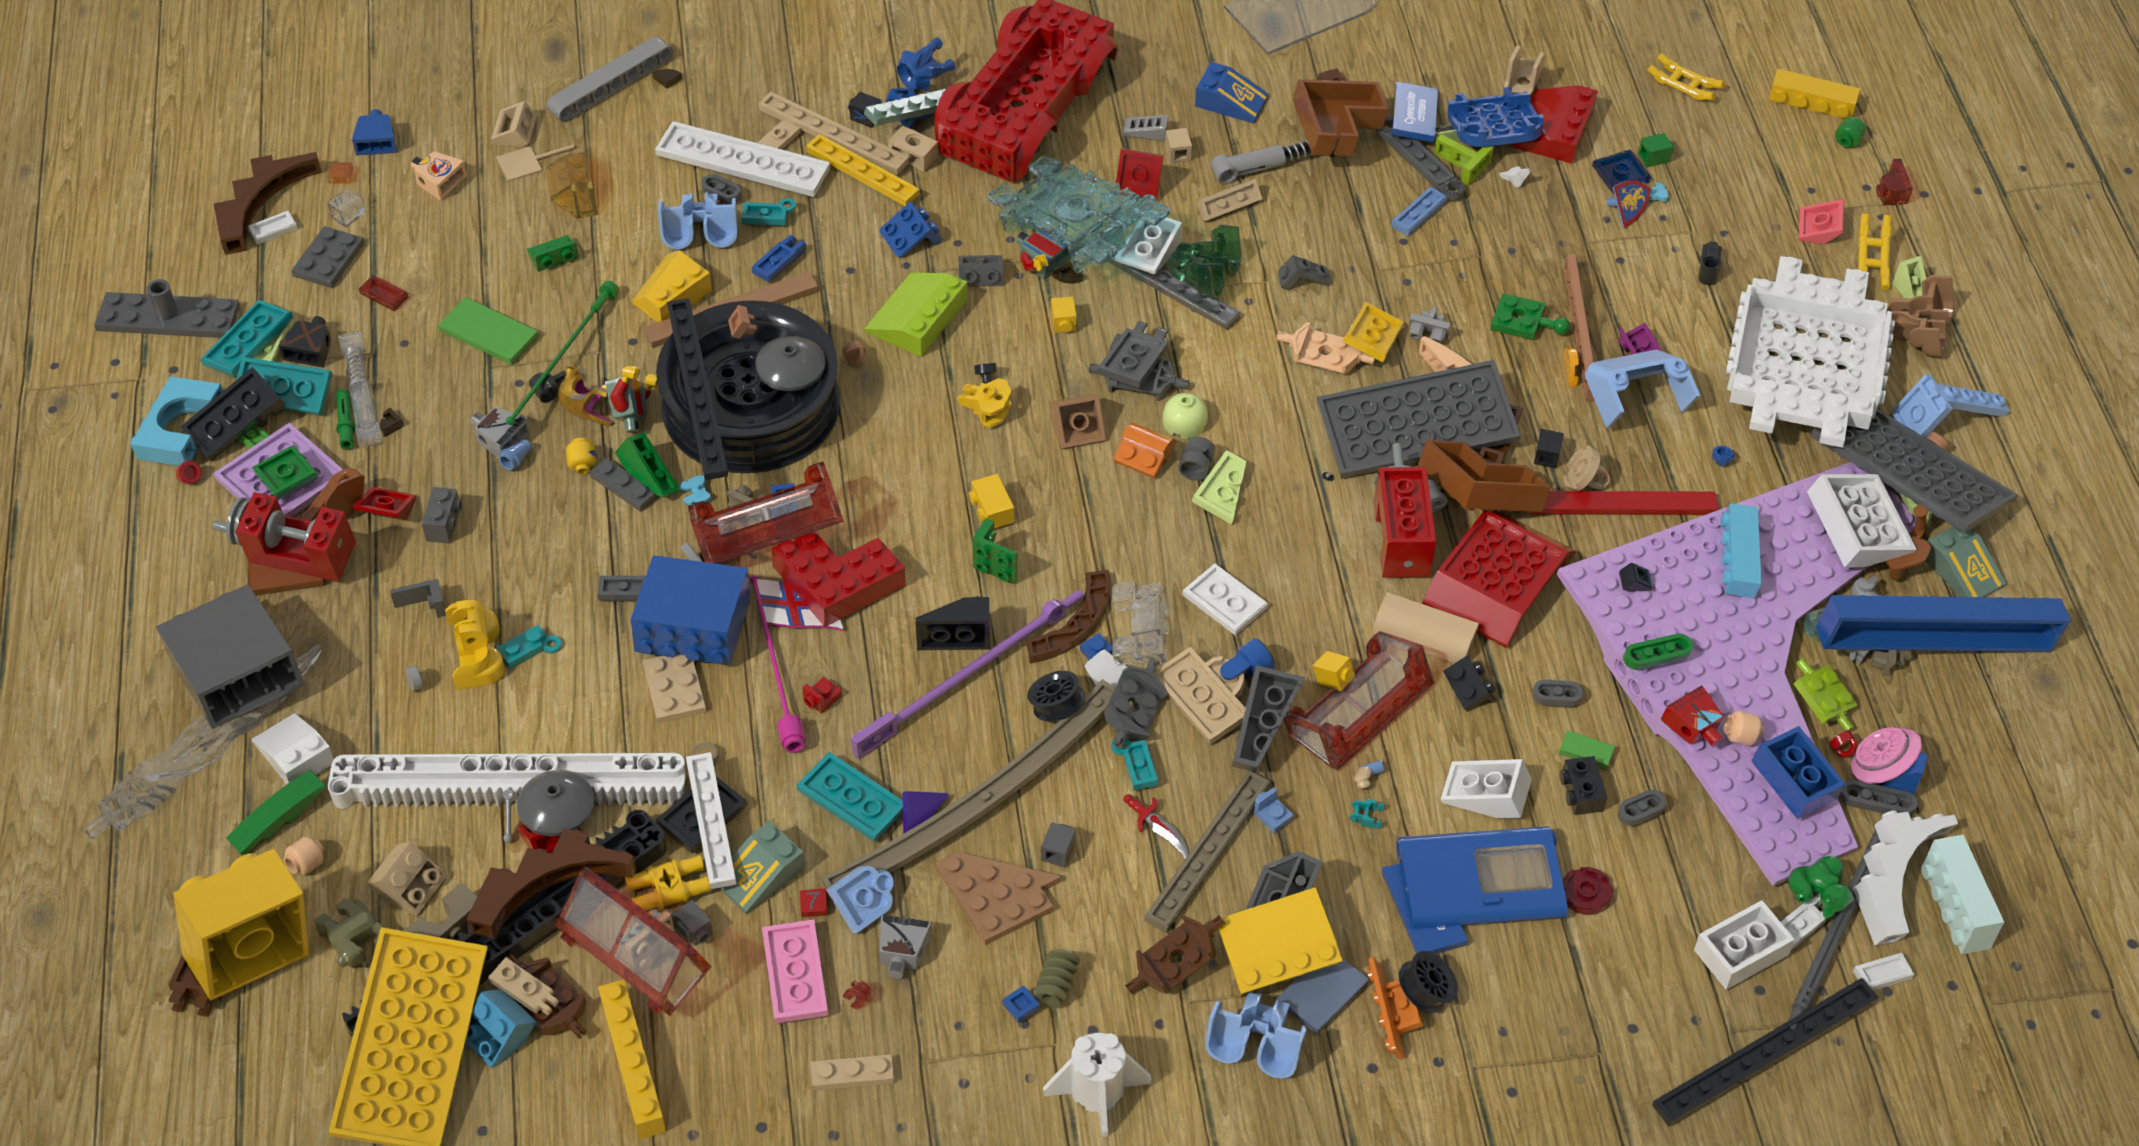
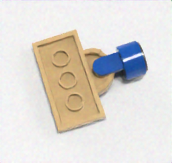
M1253 638L1238 648L1236 656L1230 660L1223 658V656H1218L1204 662L1190 646L1156 669L1155 675L1168 692L1167 696L1211 745L1242 723L1245 707L1238 698L1242 695L1245 687L1244 679L1248 676L1253 677L1256 665L1274 669L1275 660L1267 646L1261 640Z

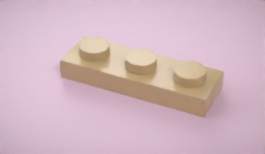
M1251 179L1196 201L1203 221H1207L1262 199L1256 179Z
M892 1054L812 1061V1089L817 1091L894 1084Z

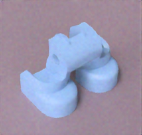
M691 192L690 195H682V203L678 207H665L664 202L659 201L658 220L662 242L671 249H683L690 245L693 240V223H703L704 235L709 244L719 248L730 246L737 238L736 198L731 199V205H718L717 194H708L706 192L705 202H694L693 192Z
M1249 992L1240 1014L1222 1010L1223 1002L1217 1001L1209 1017L1205 1040V1049L1211 1057L1222 1063L1238 1062L1244 1055L1251 1031L1264 1035L1257 1054L1259 1068L1273 1078L1283 1079L1294 1074L1305 1041L1306 1026L1302 1025L1301 1032L1284 1028L1289 1011V1003L1277 999L1274 1007L1261 1004L1262 994Z

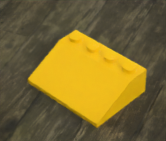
M1316 887L1222 917L1226 924L1219 928V933L1240 996L1342 962L1334 934Z

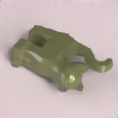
M344 898L336 904V909L340 915H346L347 918L337 923L329 915L323 913L314 920L317 926L315 929L321 937L324 935L328 936L331 946L338 952L337 963L340 967H354L362 964L367 968L369 964L364 957L362 948L358 944L377 933L374 943L376 947L381 927H386L372 916L367 907L358 898L354 900V903Z

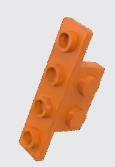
M1373 956L1368 958L1370 967L1367 970L1376 988L1373 991L1374 999L1382 1012L1379 1014V1020L1382 1027L1386 1029L1388 1036L1385 1037V1044L1390 1053L1393 1052L1399 1059H1403L1405 1055L1400 1035L1424 1026L1421 1012L1406 997L1400 986L1399 979L1386 983L1383 967Z

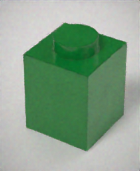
M1665 133L1641 138L1638 155L1646 168L1670 162L1674 146Z

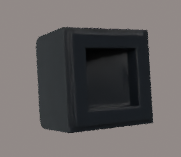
M1631 562L1619 571L1623 590H1653L1648 569Z

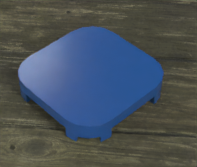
M1504 87V95L1467 99L1462 92L1456 94V99L1448 100V120L1456 130L1458 138L1467 145L1487 147L1528 142L1539 138L1543 133V114L1536 113L1530 103V94L1527 91L1516 93L1512 92V87Z

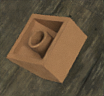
M1092 393L1049 402L1052 423L1061 449L1106 440L1098 394Z

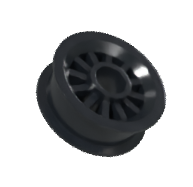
M1055 671L1036 680L1029 688L1027 698L1034 705L1033 712L1038 719L1052 722L1065 719L1077 712L1085 701V693L1079 687V679L1076 674L1070 671Z
M1421 951L1414 955L1412 961L1405 962L1400 967V986L1410 1002L1420 1010L1436 1013L1444 1007L1445 1003H1450L1456 998L1458 993L1456 977L1449 965L1438 955L1428 951Z

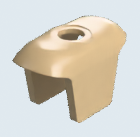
M1516 45L1509 59L1504 87H1512V92L1523 93L1527 91L1531 94L1544 69L1545 53L1540 52L1536 61L1520 59L1521 46ZM1519 79H1527L1530 83L1521 85L1517 81Z

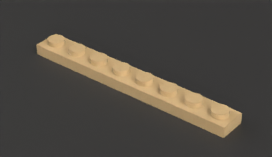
M771 91L758 103L760 111L781 121L785 119L800 127L802 131L815 137L821 134L895 175H898L909 164V156Z

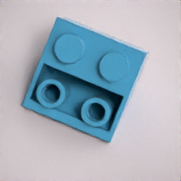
M501 989L482 991L473 1007L466 1043L493 1068L525 1043L536 1021L511 996Z

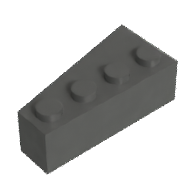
M1256 665L1231 767L1252 772L1257 771L1305 677Z

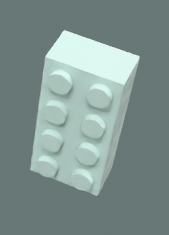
M1964 835L1934 840L1921 870L1924 879L1928 880L1931 886L1933 899L1940 906L1942 919L1950 928L1953 943L1958 946L1961 955L1991 949L2004 924V920Z

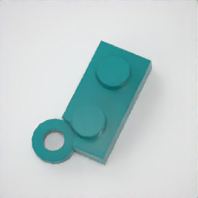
M784 198L779 204L744 202L742 224L786 226L787 213H791L796 209V202L792 198Z
M536 625L496 647V649L501 653L504 663L511 669L542 651L549 654L557 653L561 649L562 643L558 636L550 635L546 637V633L542 628ZM550 642L556 643L553 647L547 646Z
M1114 738L1111 743V750L1116 755H1124L1123 759L1133 791L1158 786V778L1146 740L1130 742L1126 738L1124 742L1126 747L1119 749L1113 746Z

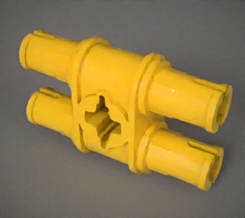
M697 855L680 861L671 859V862L654 867L651 865L646 871L634 874L633 878L625 877L629 892L648 886L655 887L653 889L654 892L631 898L635 914L657 907L663 910L666 906L683 901L686 903L691 897L711 892L707 876L688 882L681 881L683 876L704 871L701 856ZM666 880L668 881V883H670L671 888H669L668 885H666Z

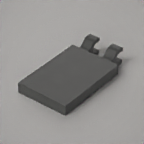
M1138 321L1133 330L1126 328L1098 367V374L1140 388L1167 350L1168 342L1165 336L1168 330L1159 328L1155 336L1152 337L1144 331L1148 323Z

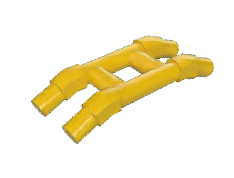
M1663 53L1656 59L1673 74L1669 77V75L1658 70L1653 64L1647 69L1659 83L1666 84L1688 94L1696 100L1714 101L1716 97L1715 92L1697 89L1700 84L1709 89H1724L1725 87L1724 80H1715L1714 78L1697 74L1678 65V63H1675ZM1683 76L1692 80V82L1686 85L1678 80Z
M1861 213L1857 269L1868 272V267L1880 268L1881 289L1889 290L1892 215H1883L1880 238L1868 237L1870 214ZM1868 246L1881 247L1880 259L1867 258Z

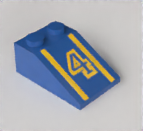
M1210 62L1196 87L1195 107L1254 124L1268 98V93L1233 68Z

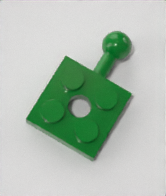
M1503 293L1491 322L1490 330L1534 340L1539 326L1551 328L1558 335H1565L1570 331L1571 324L1564 317L1557 318L1556 320L1543 318L1546 306L1544 302ZM1514 315H1521L1522 317L1515 318Z

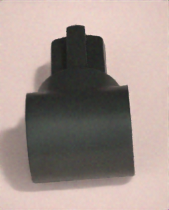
M565 370L554 376L548 374L535 392L541 402L548 403L556 398L559 391L558 388L565 380L567 373ZM537 373L530 379L529 386L531 389L543 373Z

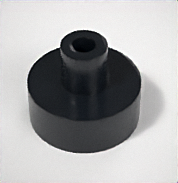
M996 363L974 365L975 375H982L983 383L991 382V374L997 373Z

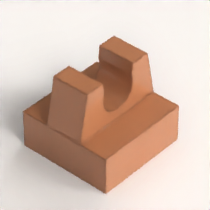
M738 305L728 320L731 335L734 338L740 339L743 334L753 335L757 330V326L752 325L755 319L754 315L749 314L745 306Z

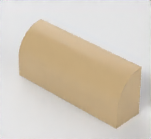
M1387 592L1378 611L1372 635L1456 663L1469 655L1476 639L1479 623Z

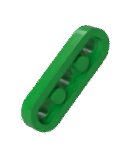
M1677 633L1631 644L1623 654V661L1629 668L1640 670L1686 659L1693 649V642L1687 635Z

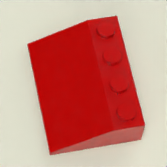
M1579 85L1534 90L1530 103L1537 114H1543V133L1539 138L1532 141L1511 143V147L1572 164L1594 112L1598 90Z

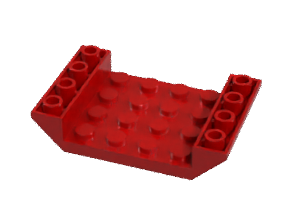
M1484 510L1438 569L1422 604L1479 623L1478 634L1507 648L1517 635L1522 618L1558 569L1568 565L1576 554V550L1497 510L1492 512Z

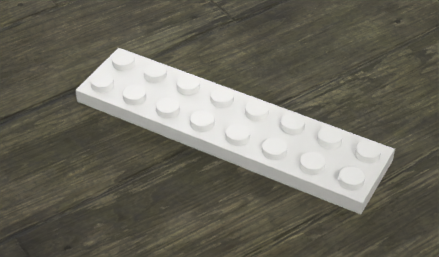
M672 121L655 149L657 156L812 197L816 195L830 170V162L674 121Z

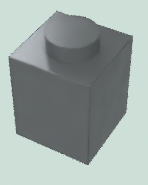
M1051 822L1041 846V861L1065 868L1075 845L1076 829H1072L1065 824Z

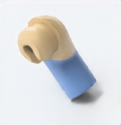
M1381 760L1365 764L1357 770L1354 782H1357L1359 789L1370 787V776L1384 772Z

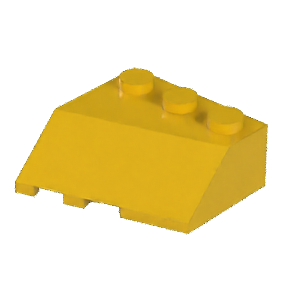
M680 250L667 254L634 297L632 304L656 322L669 319L668 301L689 298L692 306L712 291L710 273Z

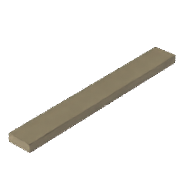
M1250 770L1247 771L1149 909L1144 921L1165 933L1168 932L1255 808L1257 796L1269 788V780Z

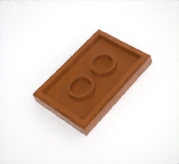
M248 561L249 587L255 595L324 586L323 578L254 564Z

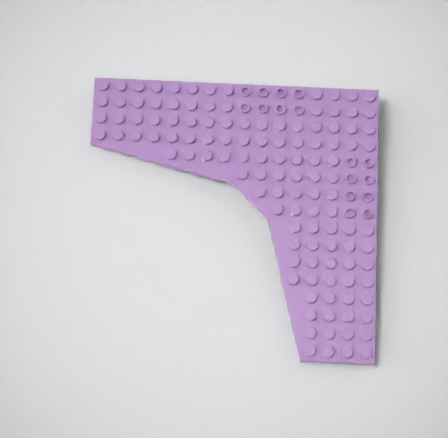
M1852 462L1737 503L1739 505L1758 507L1761 586L1754 598L1725 594V584L1722 583V574L1725 567L1721 563L1724 545H1721L1723 526H1720V517L1722 512H1726L1728 507L1559 568L1557 576L1580 607L1595 632L1604 655L1603 661L1655 736L1660 735L1665 738L1685 759L1773 887L1788 881L1791 871L1796 867L1810 866L1823 856H1834L1840 859L1854 853L1858 848L1838 798L1796 819L1751 762L1760 744L1798 726L1801 727L1814 744L1784 673L1795 623L1870 566L1844 567L1807 491L1821 474H1870L1865 470L1859 469ZM1882 482L1910 536L1915 527V518L1892 488ZM1631 562L1648 569L1653 590H1623L1619 571ZM1677 633L1687 635L1693 642V649L1686 659L1640 670L1629 668L1623 661V654L1631 644ZM1701 685L1706 689L1723 714V720L1717 731L1724 738L1715 747H1711L1704 738L1695 744H1689L1660 720L1669 704ZM1735 711H1744L1757 715L1761 720V725L1764 727L1763 736L1751 746L1729 741L1724 733V722L1727 716Z

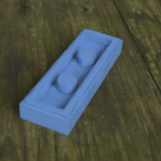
M1430 186L1392 220L1391 227L1406 236H1410L1447 202L1448 196Z

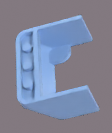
M1652 350L1590 364L1585 371V378L1606 429L1611 428L1625 412L1617 393L1624 391L1629 384V380L1665 373L1681 413L1686 412L1700 396L1687 363L1683 359L1663 351Z

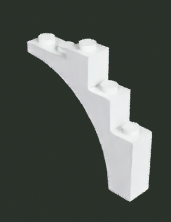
M1890 811L1883 814L1882 819L1874 825L1880 843L1871 847L1872 850L1863 856L1870 874L1863 876L1860 879L1861 882L1853 887V891L1875 946L1898 942L1910 933L1904 916L1902 901L1903 876L1908 861L1917 846L1929 838L1944 835L1958 825L1955 815L1944 816L1941 813L1933 815L1928 819H1922V817L1911 819L1908 812L1897 813V811Z

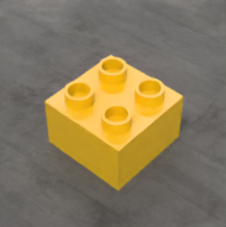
M275 849L260 855L253 853L243 855L236 859L230 868L210 877L204 875L195 876L187 880L180 890L173 892L182 956L210 1001L309 956L304 895Z

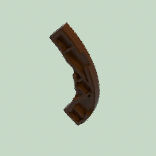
M1109 570L1085 573L1086 590L1083 603L1067 621L1065 626L1045 635L1026 639L1030 663L1045 661L1068 652L1083 642L1095 630L1108 606L1110 596Z

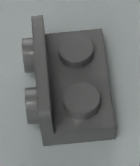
M1003 255L959 256V278L967 281V286L1003 285Z

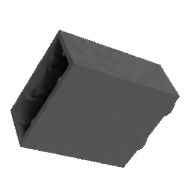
M248 584L234 591L224 593L208 603L184 614L176 615L171 620L156 626L170 662L212 729L305 685L291 648Z

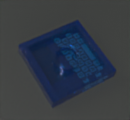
M1631 149L1593 160L1592 167L1612 194H1614L1613 187L1624 181H1639L1645 184L1651 181V176Z

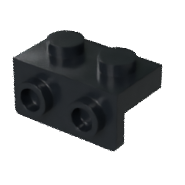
M1467 655L1443 670L1462 707L1467 712L1487 699L1492 703L1497 701L1493 694L1496 690L1489 679H1484L1482 674L1485 673V670L1478 660L1474 662Z

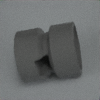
M1199 436L1189 438L1178 465L1179 472L1190 480L1200 481L1205 479L1215 454L1214 444L1210 440Z

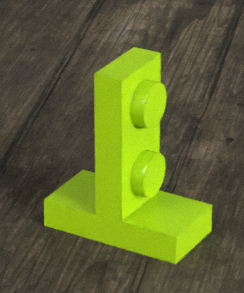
M1441 134L1436 140L1434 154L1462 168L1461 183L1463 182V184L1468 186L1491 163L1493 146L1482 147L1478 152H1475Z

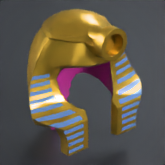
M566 366L565 380L561 383L558 391L560 404L567 412L597 422L598 424L610 426L612 423L610 419L593 410L595 404L602 397H608L606 385L588 390L584 385L582 375H578L579 369L573 366Z

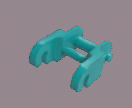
M1366 799L1365 802L1359 800L1352 802L1351 805L1355 809L1354 814L1349 816L1351 821L1362 823L1364 827L1375 829L1382 826V821L1378 820L1377 823H1374V818H1369L1368 815L1370 810H1384V803H1380V806H1378L1376 800ZM1360 810H1365V815L1359 814Z

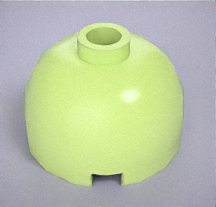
M1178 393L1172 396L1165 404L1162 414V423L1165 430L1171 435L1173 433L1181 435L1180 438L1184 439L1196 437L1203 433L1204 427L1208 422L1206 404L1192 393Z

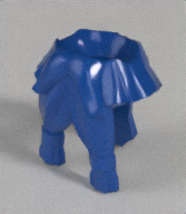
M934 38L927 46L921 48L916 53L909 50H904L901 53L897 65V73L903 85L907 88L927 92L930 88L931 79L948 71H953L956 68L955 63L951 59L939 65L933 58V52L941 49L943 46L940 38Z

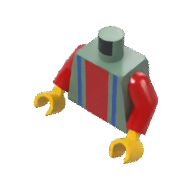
M1077 223L1073 224L1067 231L1061 233L1049 232L1042 228L1035 231L1031 236L1025 232L1019 233L1016 243L1021 245L1020 261L1024 270L1027 272L1034 271L1042 279H1045L1070 257L1071 241H1077L1078 235L1083 233L1080 225Z
M634 366L624 367L622 370L623 377L605 381L614 419L624 422L626 433L640 430L638 420L647 417L646 400L651 394L650 390L652 387L659 389L655 374H648L646 376L645 387L643 382L636 380L640 369Z

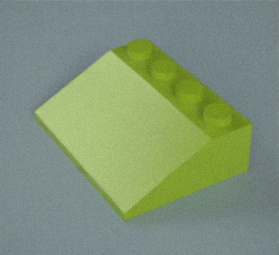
M911 272L864 328V332L922 357L968 300L967 281L948 273Z

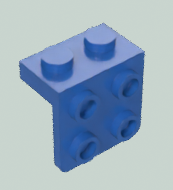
M911 201L880 228L881 235L899 258H903L925 237L936 245L943 240L938 233L940 228L933 221H929V213L923 207L919 209Z

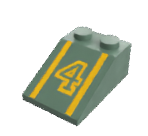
M1951 527L1928 539L1931 551L1926 562L1960 597H1986L2006 586L2007 583L1983 540L1973 529L1964 533Z
M769 820L751 834L731 857L736 885L720 887L719 889L747 915L805 869L804 852Z

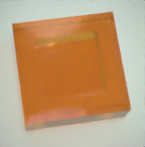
M352 162L330 163L328 182L351 183Z

